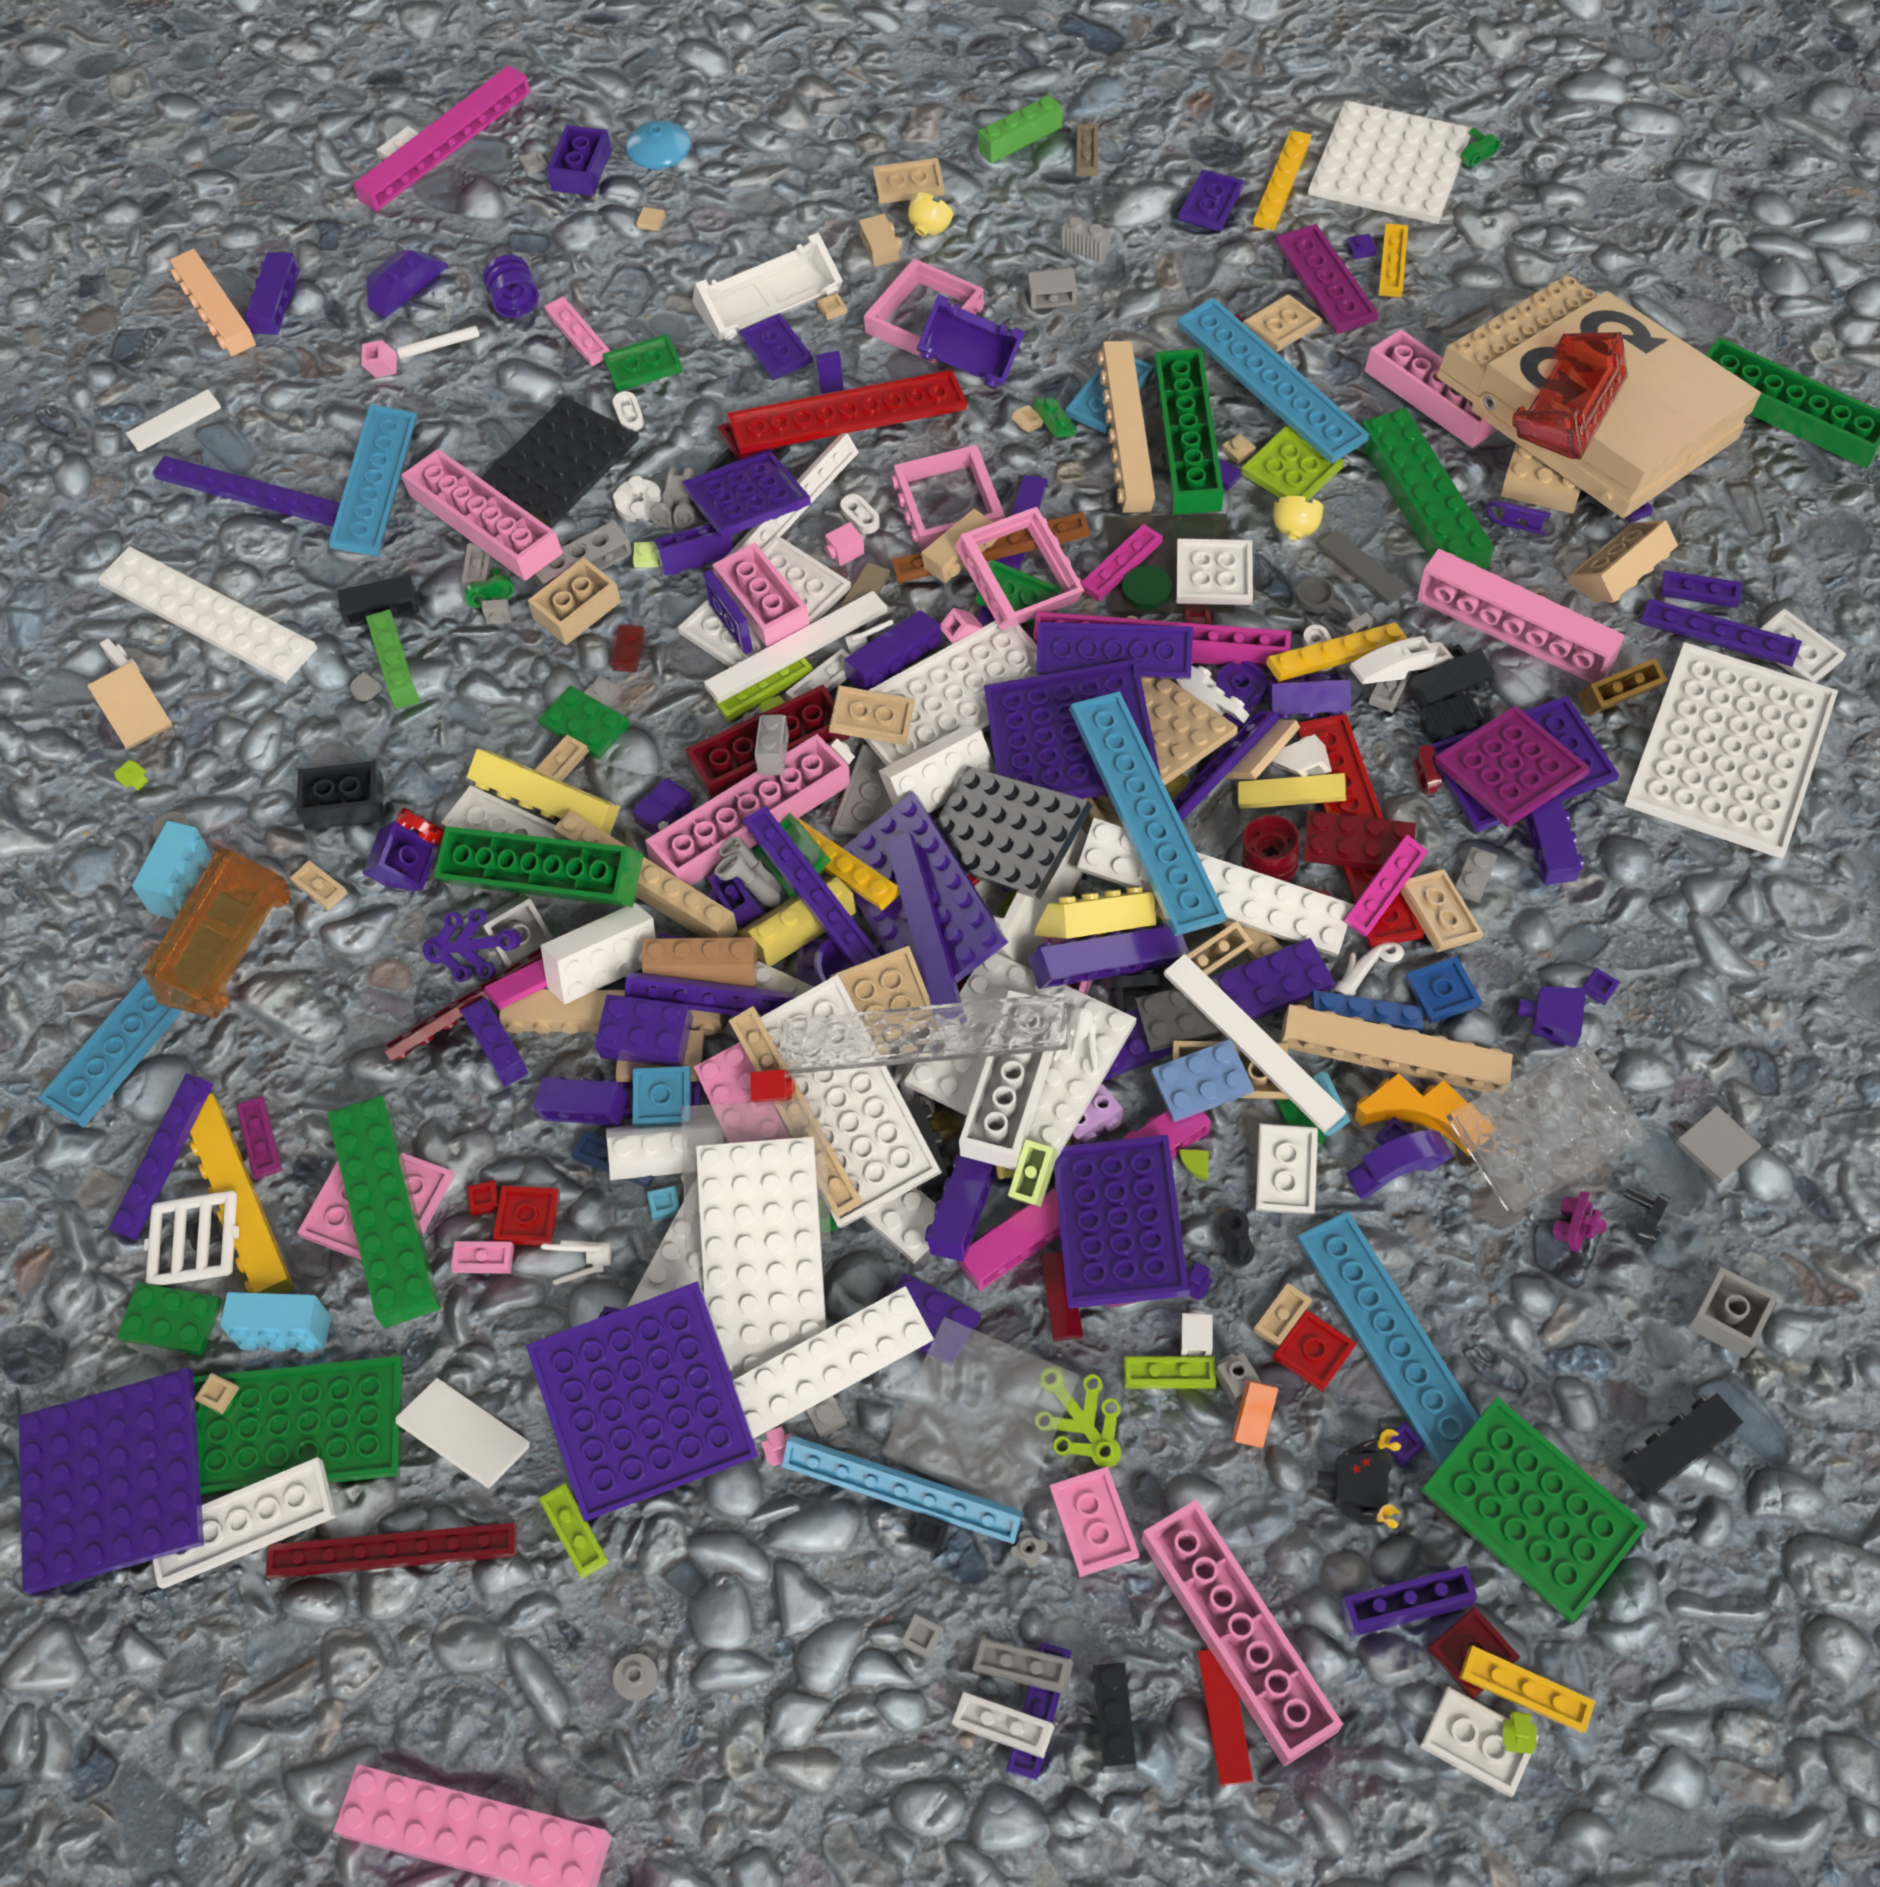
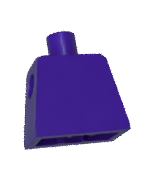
M1541 987L1535 1001L1519 1000L1517 1015L1533 1018L1531 1032L1534 1035L1576 1048L1582 1035L1586 988Z

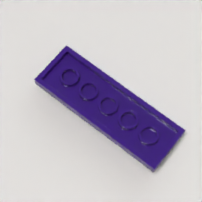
M1039 622L1036 675H1047L1137 659L1141 678L1191 680L1193 627Z

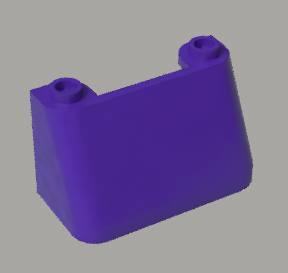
M938 294L916 348L920 352L919 356L928 361L936 359L984 380V384L988 387L997 389L998 386H1003L1025 331L1016 327L1013 330L1007 329L1006 331V325L1002 324L1000 326L959 308L958 304H954L951 307V303L948 302L949 298Z

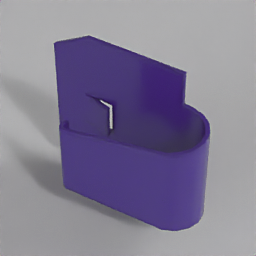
M1195 1262L1192 1270L1186 1267L1189 1296L1199 1301L1206 1295L1213 1279L1208 1278L1211 1268Z

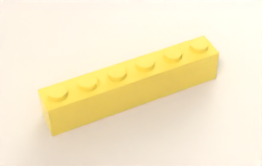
M476 750L466 777L475 781L474 786L486 791H489L490 788L497 791V796L507 800L515 798L519 800L518 805L533 810V807L541 810V815L551 819H555V816L563 819L571 811L608 835L612 832L621 807L489 750Z

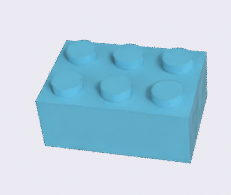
M171 821L165 823L132 885L150 914L179 921L182 913L187 910L189 900L194 890L199 887L201 877L205 869L210 866L213 856L197 828Z
M227 1292L220 1327L242 1350L255 1351L259 1347L268 1348L275 1352H284L288 1348L297 1349L304 1353H313L315 1349L325 1350L331 1315L316 1295Z

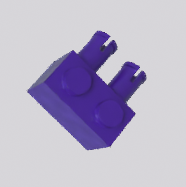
M715 872L707 877L713 890L706 896L719 904L722 903L725 908L733 912L736 924L742 928L765 914L755 896L744 886L739 877L724 881L716 876Z

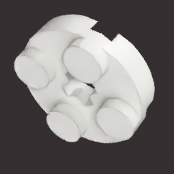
M640 476L631 477L629 481L623 483L613 494L618 515L630 522H636L635 519L643 518L644 521L651 519L649 512L652 505L657 502L662 503L659 487L654 482L643 479ZM637 498H642V500H643V501H641V502H640V501L634 502V500L637 499Z

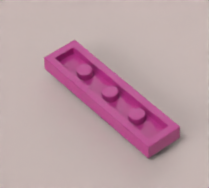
M1143 524L1081 582L1084 592L1100 602L1124 579L1131 569L1136 568L1163 542V536Z
M1404 836L1342 921L1360 935L1366 937L1429 851L1410 836Z

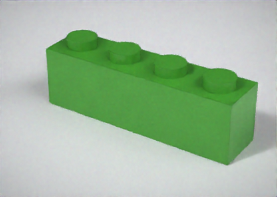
M1049 94L978 130L979 152L990 163H993L1062 128V106Z
M391 610L366 616L385 683L395 709L419 703L420 700Z

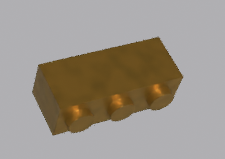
M1655 657L1592 683L1577 695L1587 716L1590 717L1648 693L1666 682L1667 679Z

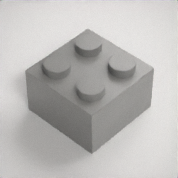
M1721 1267L1712 1279L1688 1329L1746 1358L1754 1348L1778 1296Z

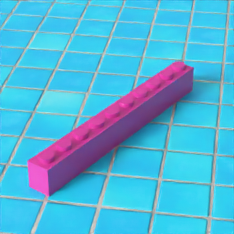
M509 65L353 183L358 200L376 212L530 94L526 75Z
M1037 611L1034 625V642L1036 644L1038 641L1039 622L1192 626V663L1226 665L1234 662L1235 665L1242 664V661H1249L1260 668L1269 669L1266 664L1268 657L1290 651L1291 631Z
M1167 1109L1160 1116L1154 1115L1148 1119L1145 1126L1137 1132L1135 1130L1130 1131L1122 1140L1168 1135L1172 1159L1179 1154L1180 1149L1188 1148L1208 1134L1211 1120L1204 1112L1173 1123ZM1056 1184L1051 1191L1045 1194L1041 1208L1030 1204L1023 1210L1017 1209L1007 1217V1221L999 1226L994 1225L987 1229L983 1237L975 1243L971 1241L964 1262L958 1261V1265L979 1292L1061 1235Z

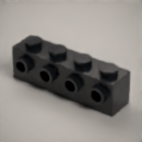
M1718 1393L1709 1399L1705 1395L1691 1405L1693 1411L1686 1417L1683 1413L1678 1414L1667 1424L1670 1429L1662 1434L1659 1430L1645 1440L1647 1444L1645 1448L1640 1452L1634 1448L1621 1459L1624 1464L1618 1473L1643 1502L1735 1433L1743 1424V1420Z

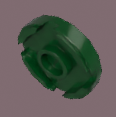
M1139 566L1131 569L1122 581L1123 597L1129 601L1130 605L1142 610L1156 609L1160 604H1165L1172 592L1171 579L1168 574L1154 566Z

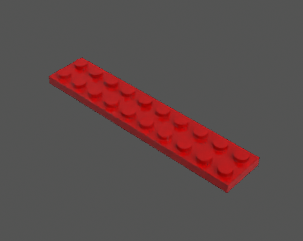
M953 370L729 412L727 413V421L740 454L836 436L842 433H851L967 410L968 403Z
M1347 714L1298 723L1300 728L1296 733L1299 740L1315 734L1325 745L1332 772L1325 775L1345 773L1346 801L1320 803L1323 813L1384 819ZM1342 866L1354 904L1379 870ZM1400 891L1366 936L1370 949L1386 942L1401 943L1423 938L1424 931Z

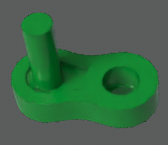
M1476 127L1471 128L1469 135L1477 142L1470 143L1464 148L1460 155L1461 162L1467 167L1477 165L1483 159L1490 158L1498 151L1501 145L1500 139L1494 134L1485 136Z
M494 568L490 572L492 578L482 582H473L465 588V600L473 608H482V601L508 599L514 592L512 581L506 575H501L499 569Z

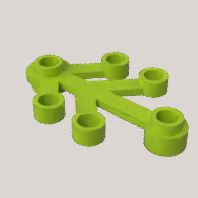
M1053 1367L1045 1369L1040 1375V1385L1046 1392L1057 1396L1074 1420L1056 1418L1047 1412H1041L1035 1419L1036 1426L1043 1432L1057 1430L1085 1434L1092 1443H1073L1067 1437L1060 1436L1053 1443L1054 1451L1060 1456L1072 1454L1092 1457L1094 1463L1102 1468L1115 1466L1122 1455L1121 1447L1114 1439L1117 1417L1121 1413L1120 1404L1113 1398L1106 1399L1102 1403L1101 1409L1105 1415V1421L1101 1436L1094 1426L1098 1396L1103 1388L1102 1380L1094 1374L1085 1377L1083 1386L1086 1390L1083 1412L1064 1387L1065 1377L1061 1371ZM1051 1374L1056 1375V1381L1053 1384H1047V1377ZM1093 1379L1097 1380V1388L1089 1389L1088 1383ZM1111 1403L1116 1404V1411L1111 1414L1107 1413V1406ZM1044 1417L1050 1418V1424L1047 1427H1041L1040 1425L1041 1419ZM1066 1441L1068 1442L1067 1450L1059 1451L1058 1445L1060 1442ZM1106 1446L1110 1447V1455L1102 1457L1100 1454L1101 1449Z

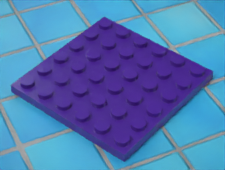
M1137 659L984 685L996 772L998 775L1081 799L1109 795L1069 709L1073 703L1116 692L1121 693L1160 775Z
M699 1281L526 1345L584 1522L760 1456Z
M181 1369L19 1416L22 1588L24 1593L33 1594L204 1546L194 1375L191 1369Z

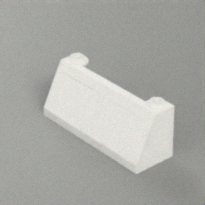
M819 233L809 236L808 244L803 246L799 244L796 246V250L718 283L716 280H713L708 285L705 279L695 284L692 302L718 341L733 339L740 330L778 313L784 314L819 298L839 292L843 281Z
M1082 828L1077 833L1041 900L1017 893L1004 919L994 917L1009 942L998 950L997 954L1031 969L1028 958L1037 951L1036 948L1042 945L1044 939L1042 936H1035L1034 933L1048 904L1058 903L1059 897L1072 896L1084 873L1076 870L1087 839V835Z

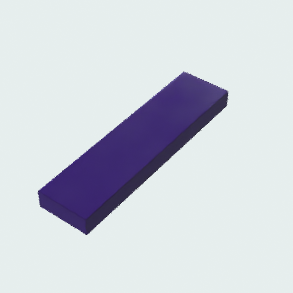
M1040 1642L1038 1652L1070 1659L1072 1653L1071 1650ZM1029 1686L1022 1713L1053 1724L1061 1693ZM1012 1747L1006 1772L1038 1782L1044 1758Z

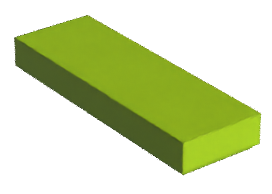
M1124 1356L1125 1389H1215V1356Z
M566 1483L538 1498L582 1579L610 1563L588 1522H584L580 1508Z

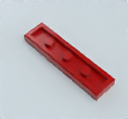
M1210 1649L1198 1651L1220 1787L1252 1783L1253 1777L1238 1693Z

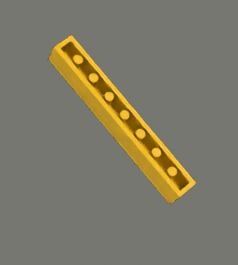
M211 1093L208 1095L190 1131L193 1138L189 1142L194 1155L201 1158L202 1163L198 1167L203 1178L210 1181L211 1186L207 1187L208 1193L235 1191L237 1194L235 1226L239 1227V1238L234 1240V1249L237 1250L239 1256L235 1258L240 1272L242 1274L246 1272L248 1281H245L244 1284L248 1293L286 1294L294 1290L295 1286L223 1108L214 1094ZM225 1203L219 1204L220 1209L216 1211L222 1225L224 1222Z

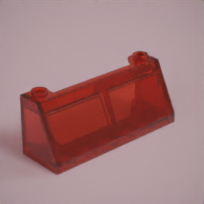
M1622 332L1568 333L1562 335L1558 344L1554 347V357L1558 359V362L1529 410L1526 411L1524 406H1520L1513 414L1512 423L1516 427L1518 438L1569 459H1581L1628 377Z

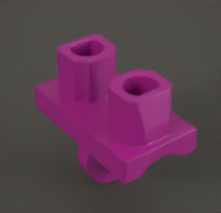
M1580 1191L1579 1197L1564 1196L1561 1203L1562 1215L1570 1216L1572 1220L1571 1223L1557 1220L1553 1228V1235L1556 1240L1568 1243L1571 1251L1580 1252L1584 1236L1588 1239H1594L1595 1233H1604L1607 1227V1223L1600 1218L1602 1212L1597 1209L1593 1210L1594 1206L1589 1202L1590 1192Z

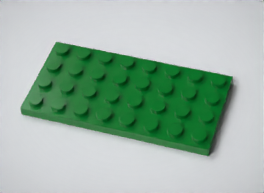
M401 1356L217 1374V1376L239 1387L224 1413L220 1414L195 1400L201 1496L233 1493L317 1457L323 1460L328 1483L400 1476L402 1427L396 1424V1417L402 1412L403 1359ZM209 1375L194 1377L195 1397Z

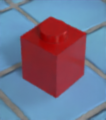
M785 1069L750 1072L751 1101L757 1106L792 1103V1095L796 1092L795 1079Z

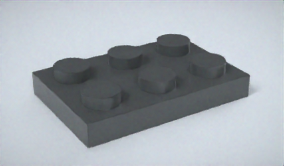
M1213 979L1212 981L1219 987L1217 979ZM1177 988L1135 998V1004L1150 1052L1173 1047V1041H1199L1223 1034Z

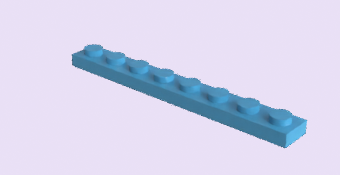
M792 1435L787 1440L782 1462L783 1468L1011 1544H1015L1023 1511Z

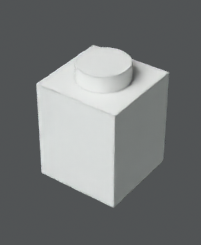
M1198 1310L1189 1311L1188 1314L1182 1313L1181 1356H1211L1213 1349V1315Z

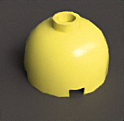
M917 192L908 208V218L915 228L914 231L921 236L939 235L950 225L954 212L942 200L939 203L933 201V195Z
M1302 496L1279 498V503L1274 502L1273 520L1277 529L1281 533L1288 535L1287 538L1290 540H1301L1302 537L1311 535L1321 524L1324 509L1322 503L1314 499L1313 504L1305 502L1306 497Z

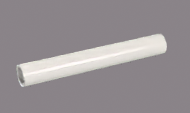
M475 325L396 349L399 358L403 359L480 336Z

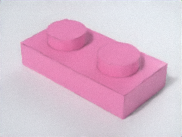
M454 1241L451 1270L453 1273L511 1274L514 1245L512 1242Z

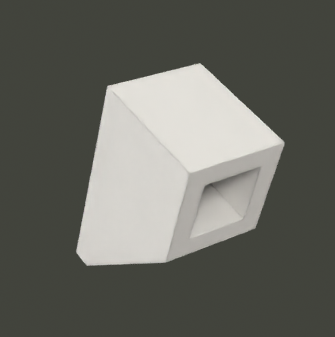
M1315 734L1303 737L1298 742L1289 746H1284L1271 761L1276 768L1295 777L1325 775L1332 772L1326 747Z

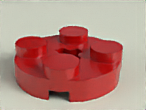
M402 806L397 814L396 822L407 829L417 832V835L425 841L439 846L443 840L444 830L421 815H414V811Z

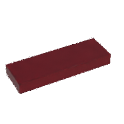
M1063 1252L1041 1255L1053 1342L1083 1338L1079 1308L1068 1309Z

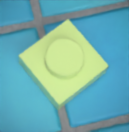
M654 542L634 543L633 563L635 568L659 567Z

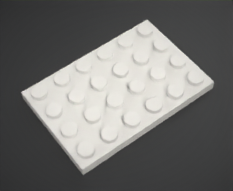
M778 535L761 549L807 606L809 624L818 621L851 589L850 581ZM708 600L678 627L680 635L729 668L766 649L749 627L753 651L746 655L743 654L709 606Z

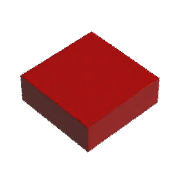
M495 1180L467 1186L469 1208L472 1216L498 1210L499 1196Z

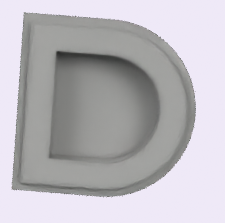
M362 672L352 681L350 689L355 699L368 701L382 690V686L368 674Z

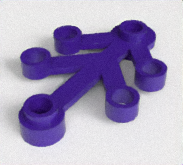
M481 908L469 911L468 923L456 942L447 943L455 928L460 927L463 923V917L459 912H451L445 915V925L437 937H430L425 941L423 954L429 962L434 964L442 962L452 970L456 981L465 982L471 979L472 970L467 965H461L450 955V953H459L477 968V974L480 978L488 979L495 975V965L492 962L485 961L473 950L500 947L504 951L513 950L519 947L521 935L516 929L508 928L501 930L497 936L472 939L480 924L485 923L487 919L486 912ZM476 912H477V913L479 914V916H480L479 921H477V920L475 919V913H476ZM452 916L456 919L455 925L451 922ZM504 936H507L508 944L505 943ZM433 946L437 949L436 955L433 951ZM485 966L489 969L488 975L484 972ZM461 969L465 972L464 978L460 974Z

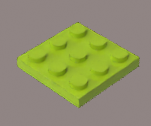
M1286 425L1242 467L1241 474L1279 498L1302 496L1306 497L1305 502H1308L1343 468L1344 460L1340 458L1331 464L1299 434Z

